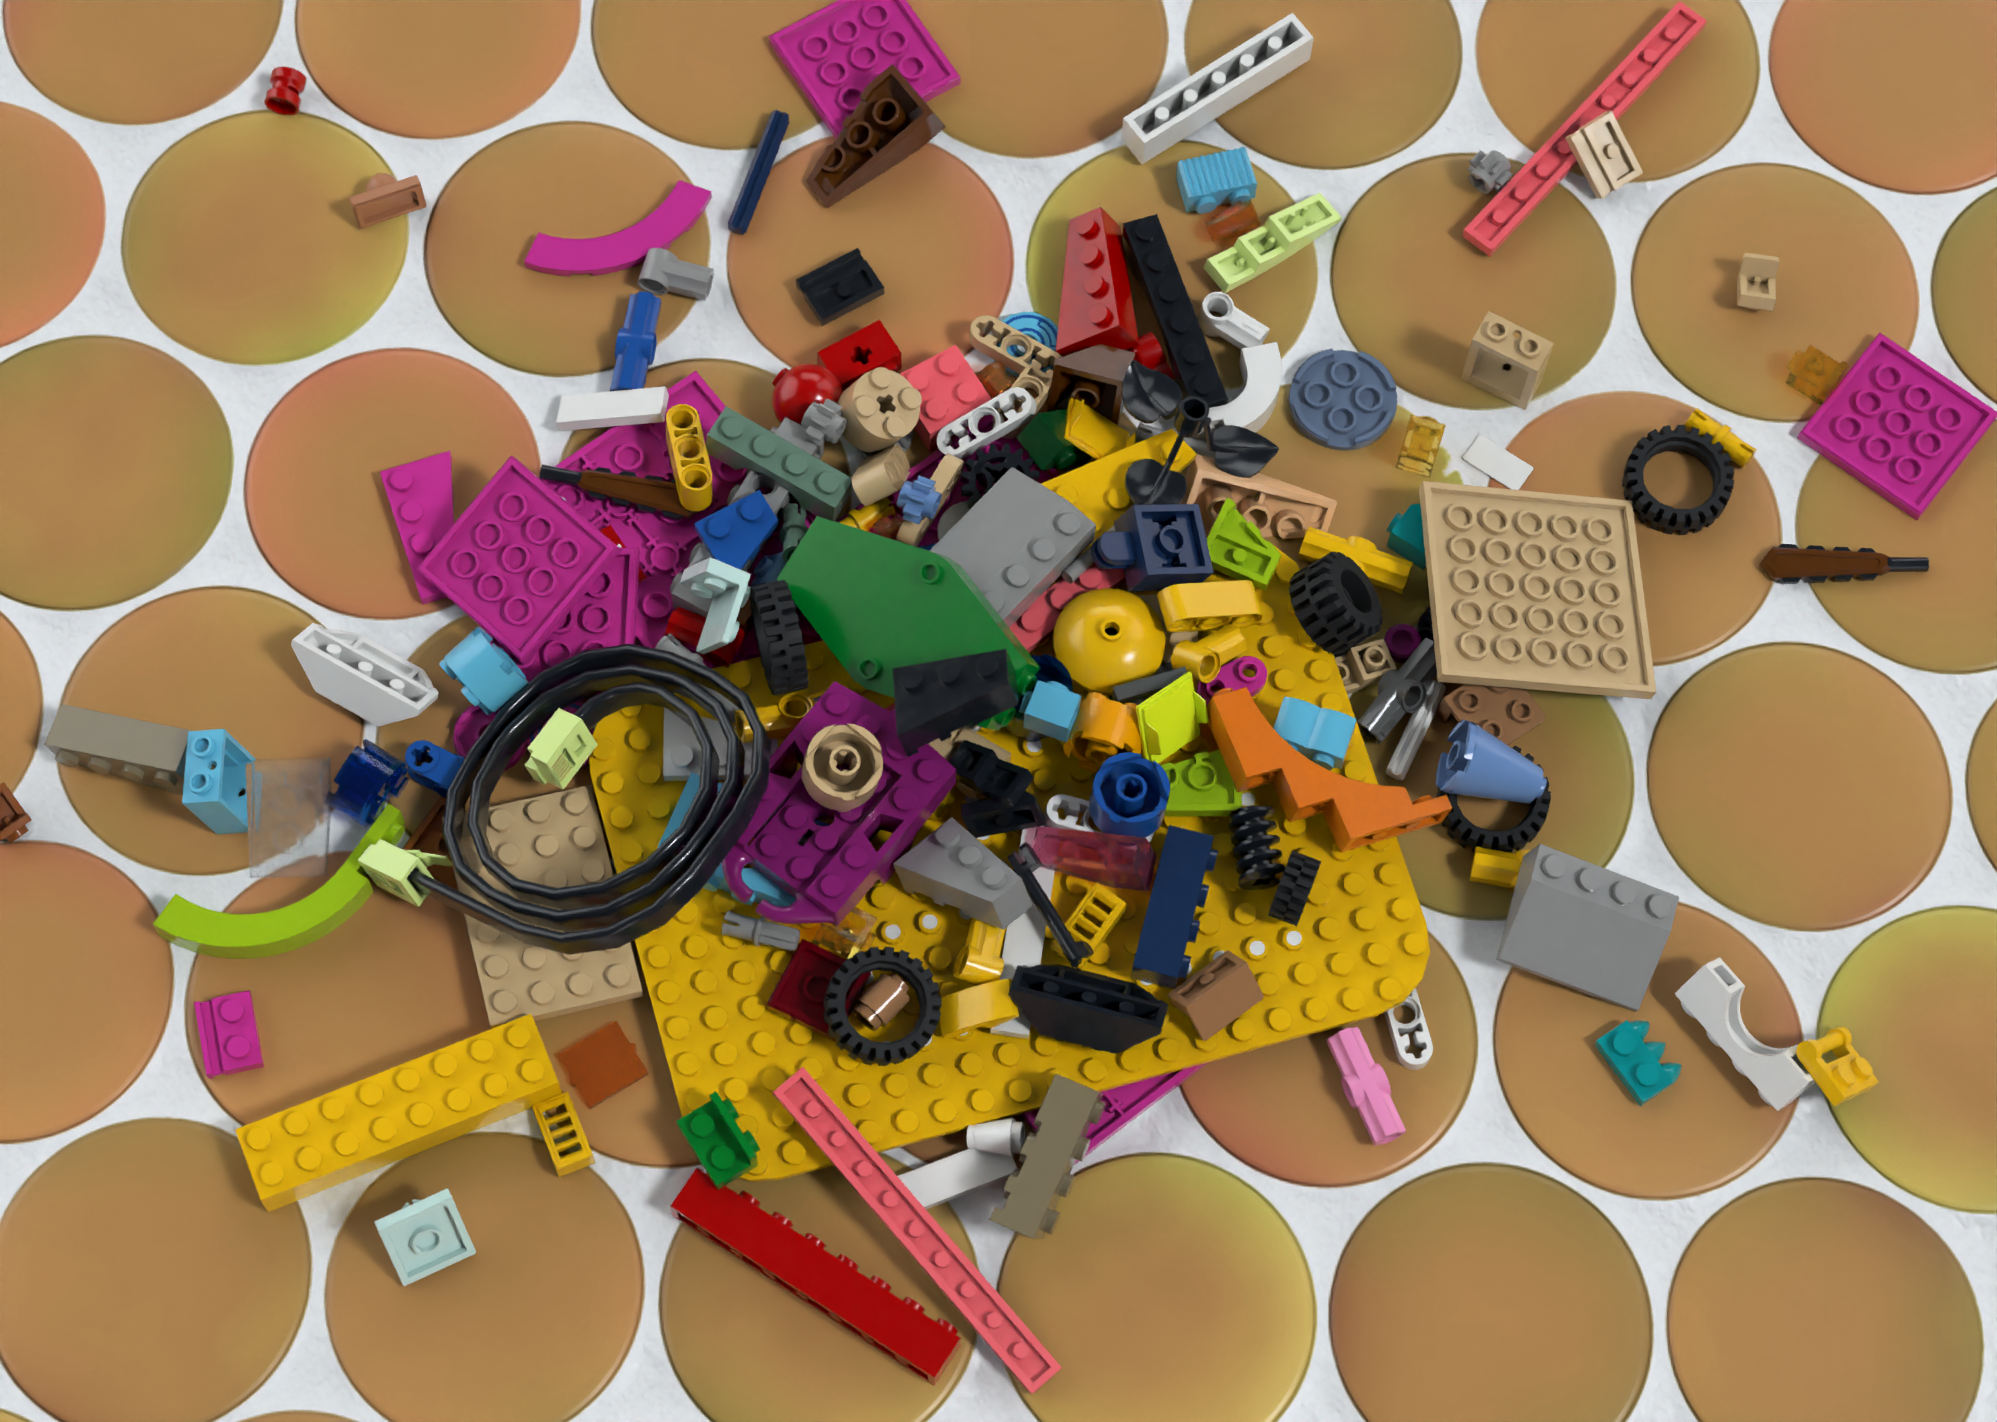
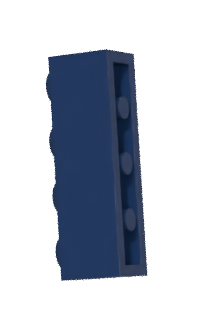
M1169 825L1132 966L1131 979L1171 989L1176 988L1179 977L1186 979L1192 957L1184 955L1187 942H1196L1200 921L1194 919L1196 907L1204 908L1209 890V885L1202 884L1205 871L1213 873L1218 850L1211 849L1214 836Z

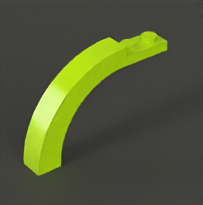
M388 803L336 874L314 893L294 904L263 913L230 914L206 909L175 894L155 920L153 926L161 938L176 946L195 953L219 958L254 959L293 951L313 943L346 922L372 895L374 891L369 879L366 878L369 874L358 862V859L370 844L376 845L380 839L392 845H396L405 831L402 813Z

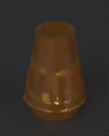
M1239 200L1211 220L1205 222L1211 240L1215 242L1252 232L1253 229L1260 227V221L1252 202L1248 200L1242 203Z

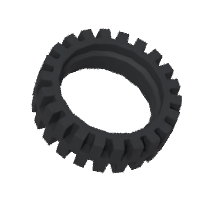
M1670 425L1663 426L1659 433L1655 429L1649 432L1646 438L1643 436L1638 441L1627 460L1622 487H1625L1623 493L1625 500L1632 501L1633 513L1639 512L1638 519L1642 523L1648 519L1651 521L1650 528L1656 531L1661 526L1664 527L1665 534L1672 535L1674 530H1678L1679 535H1687L1690 529H1692L1693 533L1701 531L1704 525L1709 527L1722 514L1734 486V468L1729 466L1731 462L1729 454H1722L1724 448L1719 441L1716 444H1712L1713 436L1707 432L1701 437L1698 435L1700 430L1698 428L1692 427L1690 432L1685 431V425H1677L1675 430H1671ZM1665 451L1683 452L1696 457L1708 468L1712 476L1713 491L1711 496L1702 505L1692 509H1675L1660 503L1648 492L1644 484L1643 470L1646 463L1654 455Z
M780 580L750 587V607L753 615L752 621L755 627V637L758 643L757 647L761 656L764 675L772 695L807 689L809 681L806 667L807 659L804 654L805 647L802 642V632L799 628V619L796 614L794 600H792V594L787 582Z
M1514 745L1513 749L1521 754L1522 749ZM1529 753L1526 756H1524L1530 761L1534 762V757H1532ZM1545 777L1547 783L1542 796L1539 799L1535 798L1529 803L1530 808L1527 816L1516 827L1506 831H1488L1475 826L1463 816L1458 806L1457 795L1445 793L1438 787L1437 797L1447 795L1452 806L1451 811L1441 824L1443 827L1447 826V834L1452 839L1455 837L1459 839L1458 845L1466 848L1467 845L1473 847V853L1475 847L1509 853L1513 849L1519 851L1525 847L1527 842L1530 843L1536 837L1546 820L1551 800V791H1548V778Z
M873 947L869 948L866 952L862 950L854 954L852 958H848L830 980L823 1008H825L824 1020L825 1023H828V1032L831 1038L835 1037L837 1040L836 1045L841 1050H847L849 1052L848 1056L854 1060L860 1058L864 1064L878 1063V1066L901 1063L905 1059H910L927 1044L936 1030L942 1006L941 997L938 996L940 989L937 982H933V974L929 968L925 970L921 966L923 963L917 957L913 960L908 957L909 953L904 950L895 952L893 947H885L883 950ZM875 970L891 971L905 978L915 990L920 1004L919 1019L914 1029L903 1039L890 1043L873 1042L859 1035L849 1023L845 1011L846 992L851 983L864 973Z

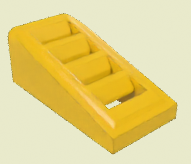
M1095 882L1065 925L1076 942H1087L1093 949V952H1095L1125 914L1127 904L1107 888ZM1098 902L1099 904H1101L1103 907L1111 911L1110 914H1107L1094 903ZM1087 912L1103 923L1100 928L1084 917ZM1076 926H1080L1091 934L1093 938L1089 940L1075 930ZM1054 939L1049 949L1069 962L1057 940ZM1090 957L1081 959L1082 963L1076 968L1082 969Z
M568 1091L531 1105L558 1177L595 1164L594 1156ZM565 1105L567 1111L545 1119L543 1112ZM570 1118L572 1124L550 1132L548 1126ZM575 1131L577 1137L555 1145L554 1139ZM580 1144L581 1150L560 1158L558 1152Z

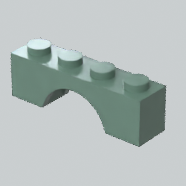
M727 406L707 434L706 449L709 455L735 470L747 468L769 476L784 486L795 497L800 507L802 505L805 510L816 516L835 521L851 495V477Z

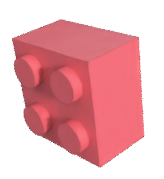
M956 345L900 373L921 394L920 414L914 429L929 453L938 449L937 435L944 426L991 400V397ZM955 434V435L951 436V437H950L951 440H953L954 438H956L957 435Z

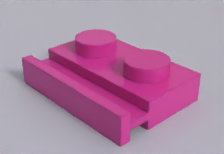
M250 990L211 998V1001L202 1003L200 1001L194 1002L205 1071L208 1079H212L217 1075H230L264 1067L253 998Z

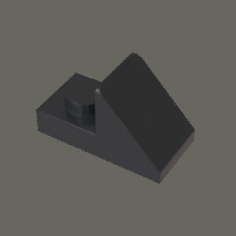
M1027 791L1023 793L1014 808L993 799H981L976 802L961 804V817L969 833L975 838L1046 825L1045 817L1035 796Z

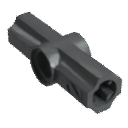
M1425 638L1399 670L1391 669L1381 677L1378 684V696L1357 721L1360 732L1377 744L1382 743L1406 712L1414 713L1425 703L1427 686L1437 674L1434 641Z

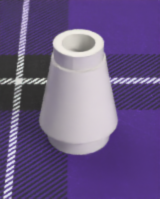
M1014 1118L968 1125L967 1128L968 1149L1014 1157L1015 1153H1020L1025 1142L1024 1122H1015Z

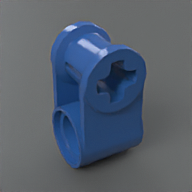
M420 740L412 743L405 753L410 778L446 798L447 790L465 757L453 754L429 741ZM426 758L430 759V764L424 762ZM416 761L422 762V765L417 766Z

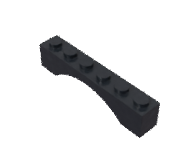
M1155 214L1123 223L1122 239L1125 256L1132 274L1142 287L1156 317L1168 352L1175 382L1182 392V400L1188 396H1197L1205 400L1209 408L1227 404L1228 397L1158 215Z

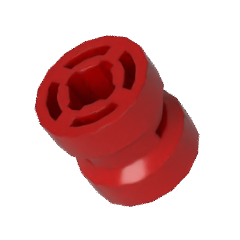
M289 67L274 68L270 77L272 88L266 93L265 106L281 115L297 114L301 105L299 94L304 91L307 82L305 75Z

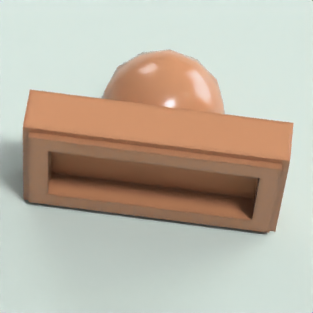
M377 173L367 182L366 192L349 197L359 229L427 207L417 175L398 181L393 175Z

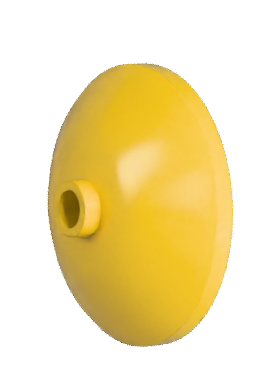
M1096 589L1079 595L1062 610L1054 628L1053 651L1059 667L1073 683L1089 692L1112 696L1114 686L1156 674L1165 653V632L1156 612L1140 597L1119 589ZM1114 628L1118 634L1110 636L1106 634L1105 629Z

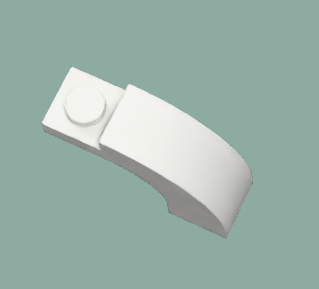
M1277 342L1241 349L1239 367L1245 388L1232 402L1209 408L1208 417L1212 420L1210 423L1212 435L1215 429L1225 425L1243 427L1256 433L1269 420L1277 403L1282 378V362ZM1203 428L1197 436L1191 438L1206 441Z

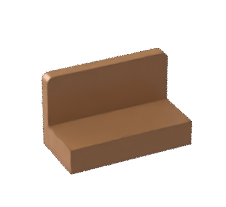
M1228 950L1167 994L1172 1005L1189 1017L1199 1038L1204 1041L1211 1038L1264 997L1247 962Z

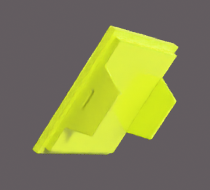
M1190 671L1136 706L1143 758L1152 763L1153 760L1160 763L1201 735L1199 723H1208L1206 700L1194 691L1192 672Z

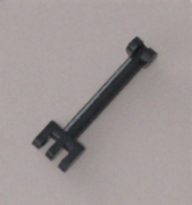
M1025 842L1019 849L1026 860L1023 861L1015 851L1007 856L1008 860L1014 868L1013 871L1022 878L1030 899L1062 948L1070 965L1077 967L1082 963L1081 959L1089 958L1094 954L1093 949L1087 942H1076L1033 874L1043 864L1033 848Z

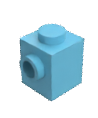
M1038 680L1034 691L1025 693L1019 712L1024 713L1023 727L1067 742L1080 710L1081 695L1070 692L1061 683L1055 681L1045 683Z

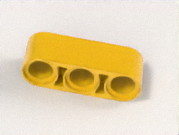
M678 404L671 407L666 414V443L681 505L690 511H702L709 507L712 502V470L700 418L696 409L687 404Z
M1250 580L1175 584L1162 589L1157 594L1165 625L1169 632L1219 630L1228 624L1239 628H1246L1257 624L1263 619L1253 582Z

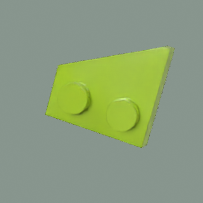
M1226 498L1206 539L1212 567L1238 580H1250L1255 587L1266 591L1279 564L1281 553L1271 542L1263 539L1260 530L1252 521H1246L1237 511L1235 502L1232 499Z

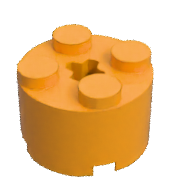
M1088 693L1086 699L1080 702V710L1068 740L1064 743L1063 750L1065 755L1070 758L1072 753L1079 759L1077 766L1096 774L1101 765L1108 758L1116 754L1125 752L1141 754L1142 745L1136 713V706L1138 704H1122L1109 700L1100 693Z

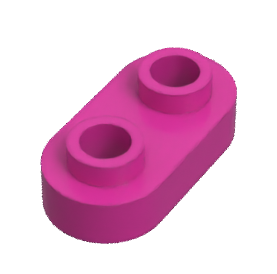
M1240 657L1222 666L1216 678L1211 682L1204 683L1200 681L1196 693L1206 700V707L1214 694L1210 690L1212 686H1219L1221 689L1233 688V690L1247 687L1251 696H1254L1264 688L1267 679V669L1264 663L1256 657ZM1250 669L1255 673V676L1251 678L1246 677L1242 671Z

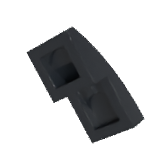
M967 740L961 743L949 760V763L956 769L957 781L988 798L1014 808L1034 779L1028 769L1003 761L998 758L994 750Z

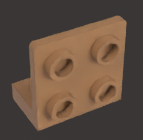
M1464 684L1444 697L1436 711L1444 724L1454 717L1458 722L1462 720L1474 722L1507 745H1510L1546 719V715L1526 689Z

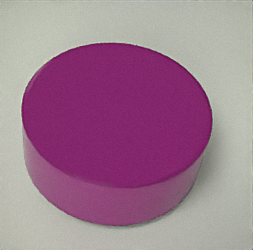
M1396 624L1387 630L1384 641L1393 661L1405 663L1421 643V637L1412 626Z

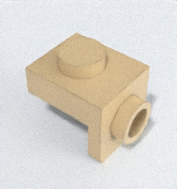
M1745 253L1743 255L1737 279V306L1746 307L1751 310L1773 311L1776 302L1775 278L1779 267L1778 257Z

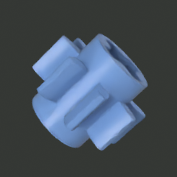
M920 475L913 483L905 481L897 500V507L903 509V519L919 525L925 517L931 520L934 518L942 497L941 493L935 491L934 485L936 481Z

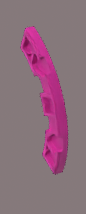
M678 180L667 199L653 213L637 224L620 232L587 239H567L538 232L524 261L525 268L559 276L593 273V276L618 272L639 265L645 261L649 249L662 248L667 250L671 247L673 241L679 238L685 231L688 232L705 211L712 198V193L709 190Z

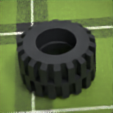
M1330 552L1296 572L1291 577L1289 594L1295 615L1307 635L1324 651L1331 652L1334 655L1342 654L1380 631L1383 618L1377 593L1367 575L1350 557H1346L1340 552Z

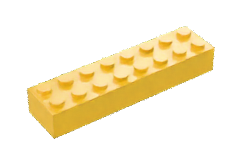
M528 1014L237 1128L235 1131L260 1200L266 1210L270 1212L532 1108L531 1105L560 1095L562 1092L533 1016Z

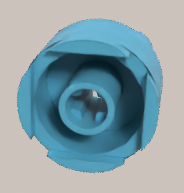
M478 626L445 655L439 665L453 680L457 679L463 686L461 692L475 707L478 705L489 716L499 710L529 682L525 679L526 676L502 647L499 648L494 643L491 645L490 642L493 638Z

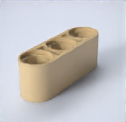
M894 444L863 459L853 474L851 480L854 491L864 506H868L900 491L910 475V464L900 445Z

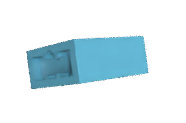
M225 729L188 731L182 804L216 834L253 832L258 760ZM212 764L216 766V768L213 770H211ZM244 789L245 794L239 796V792Z

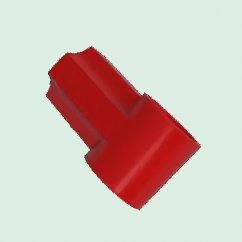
M678 606L668 620L665 635L672 634L683 646L696 651L706 618ZM739 627L737 635L731 643L705 654L699 653L700 656L715 666L729 668L745 637V632Z

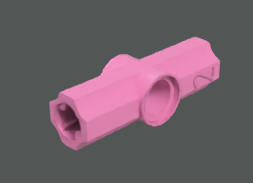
M1349 1027L1328 1038L1327 1044L1342 1074L1341 1082L1344 1093L1352 1108L1358 1109L1374 1146L1387 1144L1404 1135L1406 1129L1390 1097L1391 1088L1387 1076L1379 1063L1375 1064L1359 1028Z

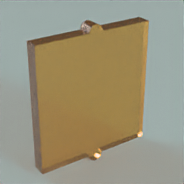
M617 1021L558 1054V1058L571 1077V1086L577 1087L590 1109L649 1075L635 1052L637 1050L636 1044L628 1041Z

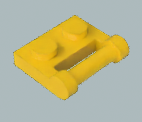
M1843 1026L1829 1030L1827 1035L1820 1039H1807L1799 1043L1796 1048V1055L1799 1061L1833 1106L1865 1093L1879 1083L1873 1074V1069L1869 1062L1860 1057L1851 1045L1852 1035ZM1832 1050L1838 1059L1826 1064L1821 1056Z

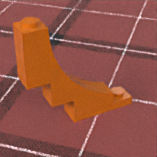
M1247 687L1233 690V688L1219 690L1212 695L1207 706L1208 724L1237 792L1272 783L1289 823L1324 813L1340 853L1442 823L1452 809L1447 795L1433 798L1432 795H1426L1411 802L1405 787L1364 783L1329 771L1309 760L1287 743L1267 722L1256 706Z

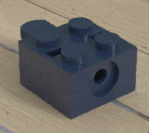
M1199 504L1132 505L1114 521L1115 531L1103 533L1093 542L1091 547V556L1099 568L1124 569L1128 591H1161L1175 584L1202 583L1214 573Z

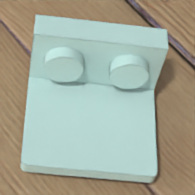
M711 557L684 569L680 581L681 584L691 587L690 592L702 598H712L713 596L696 652L701 654L723 647L735 639L739 629V622L736 619L740 608L745 606L751 588L747 586L751 576L750 573Z

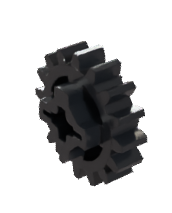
M994 443L990 444L988 454H985L980 449L976 450L975 457L977 461L967 459L965 468L968 471L961 474V482L965 483L961 487V495L971 496L967 500L968 509H971L983 497L977 489L976 479L979 480V485L984 487V495L994 486V482L996 483L1011 467L1037 482L1040 472L1036 470L1030 471L1034 465L1033 458L1026 459L1025 461L1022 460L1023 449H1018L1014 454L1010 453V446L1005 443L1002 451H997Z

